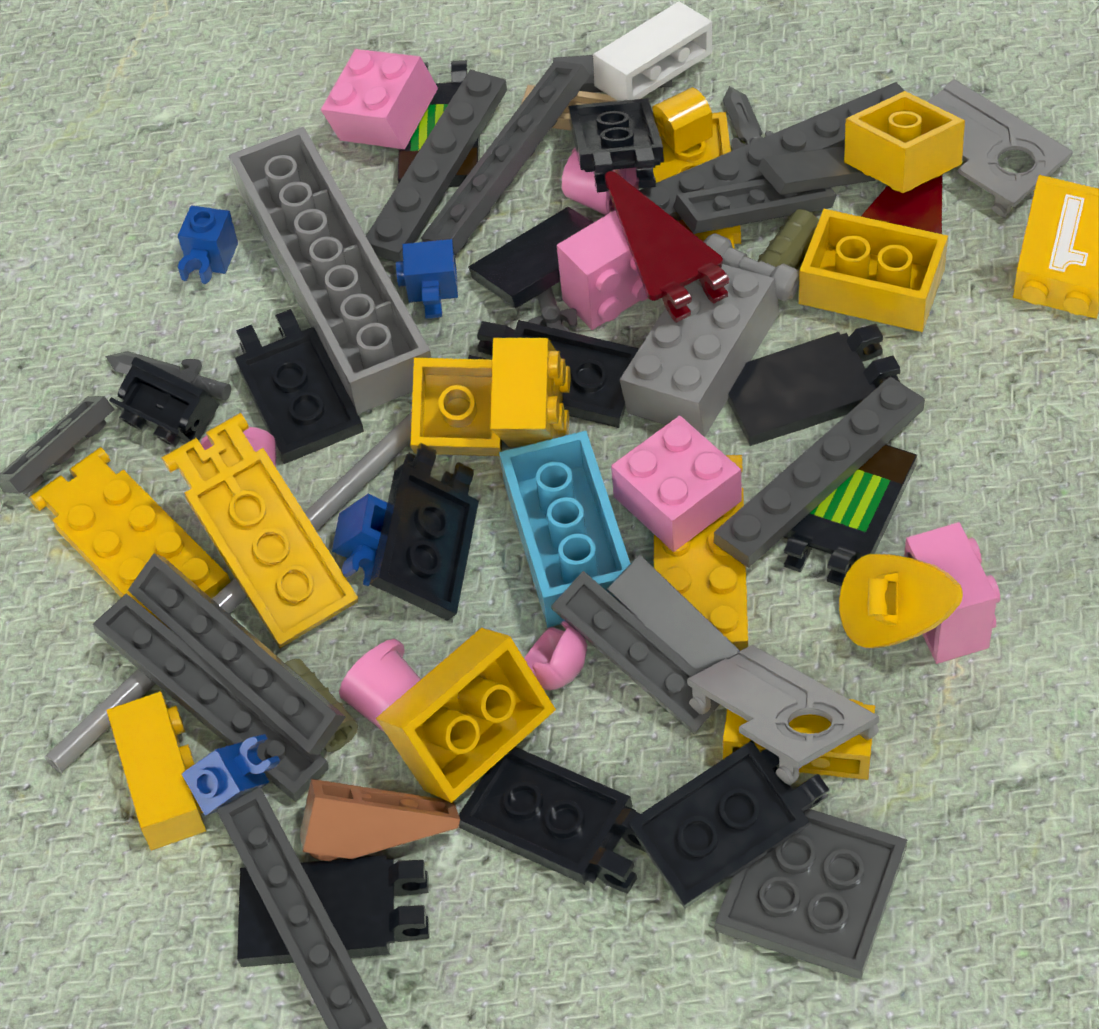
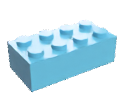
M587 431L499 452L505 489L547 628L561 625L562 621H565L551 607L582 571L587 573L606 590L630 564Z

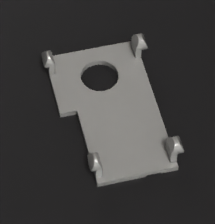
M955 79L943 87V90L936 96L934 95L927 101L965 120L962 160L965 163L958 168V173L994 195L995 201L991 209L1003 218L1011 212V207L1014 208L1035 189L1039 175L1049 177L1059 167H1063L1073 155V151ZM1019 150L1028 153L1033 158L1034 165L1026 172L1012 173L1004 170L999 165L998 158L1006 151Z
M754 645L748 646L730 659H724L687 679V685L692 687L693 698L689 701L691 707L703 715L710 710L712 699L747 720L748 722L739 726V733L779 756V768L776 770V774L788 785L797 781L799 768L858 734L864 739L869 740L877 735L879 731L877 723H879L878 715ZM812 714L825 717L831 722V726L820 733L807 734L793 730L789 726V722L795 717Z

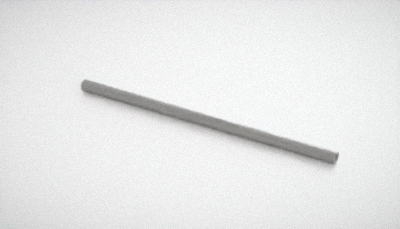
M412 412L304 512L316 532L411 442ZM234 578L213 600L230 614L247 596L236 578ZM137 669L45 756L46 761L57 772L62 773L111 727L107 709L141 698L155 683Z

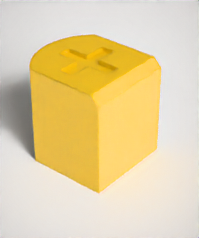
M691 87L652 106L659 135L675 153L679 154L713 137L712 110L705 97L696 88Z

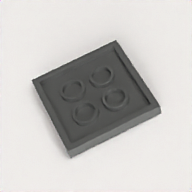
M808 809L803 812L810 821L808 827L733 876L715 922V931L861 980L907 848V839Z

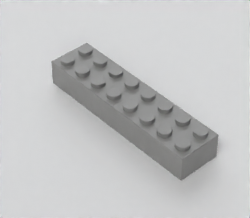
M304 126L230 154L229 159L237 188L311 327L314 326L357 413L360 414L413 392L414 357L432 358L430 349Z

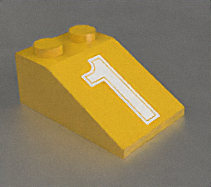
M1043 175L1038 176L1016 271L1013 298L1035 305L1039 304L1067 311L1074 315H1083L1097 319L1099 314L1098 188Z

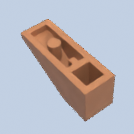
M311 779L300 828V839L303 852L309 853L316 859L323 861H332L338 859V857L354 859L457 829L460 817L454 801L451 803L439 798Z

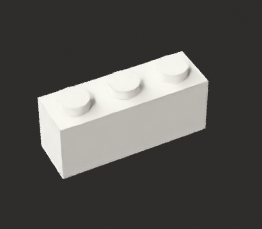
M678 1L593 54L594 86L617 101L641 99L712 54V21Z

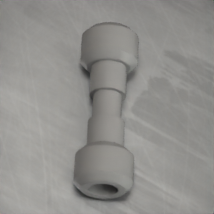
M716 233L709 235L704 240V243L722 256L723 264L775 278L776 297L785 302L790 300L797 292L799 287V270L786 264L774 267L763 261L753 260L747 257V254L734 249L730 239Z

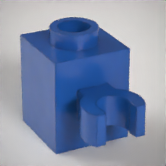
M190 206L178 233V239L184 256L178 264L181 279L187 281L192 271L199 270L201 282L207 284L212 278V272L226 274L238 246L230 211Z
M452 239L402 244L403 261L396 262L398 287L406 286L409 303L423 301L426 319L442 317L441 299L458 298L457 266Z
M369 493L339 513L332 552L347 558L342 566L343 576L349 577L353 575L360 566L364 571L363 585L367 587L370 585L387 507L386 501Z
M265 734L250 737L244 742L215 749L182 773L184 780L205 816L217 812V809L269 783L264 772L274 769L279 764L280 759L278 756H274L262 761L258 757V746L268 739Z

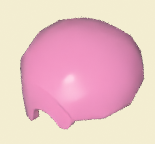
M566 621L561 623L565 627V631L549 627L524 658L544 690H557L569 684L580 673L585 663L587 652L586 640Z

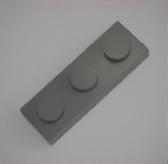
M87 396L0 473V488L5 493L20 494L22 492L26 494L34 490L44 480L42 474L53 464L57 466L68 460L75 453L73 446L84 436L86 438L92 437L103 429L107 423L104 419L115 410L105 396Z

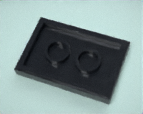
M566 207L468 266L471 277L514 308H518L560 282L557 244L594 222L570 207Z

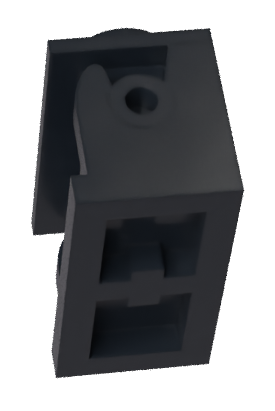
M134 357L131 362L132 367L118 391V397L123 399V402L112 397L109 400L122 411L119 418L141 431L145 425L155 429L153 435L173 447H176L179 442L186 444L195 438L199 440L220 404L204 389Z

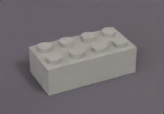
M722 264L721 268L729 277V284L724 286L728 291V297L714 304L706 296L699 280L685 286L692 297V302L687 304L691 310V316L676 323L665 307L620 378L627 413L667 425L680 415L705 437L729 398L728 393L746 362L751 361L780 313L778 298L776 297L775 278Z

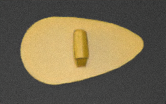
M869 554L858 559L848 570L843 580L839 597L840 618L846 634L858 646L874 649L892 646L918 637L936 628L960 605L963 591L961 585L948 572L934 564L899 555Z

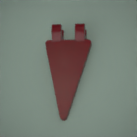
M607 172L605 174V183L648 299L656 301L662 298L669 315L677 323L691 316V310L687 304L692 302V297L685 286L699 280L706 296L713 304L728 297V291L724 286L729 284V277L721 268L723 264L722 256L616 172Z
M943 175L935 177L905 193L895 191L887 185L861 217L942 234Z

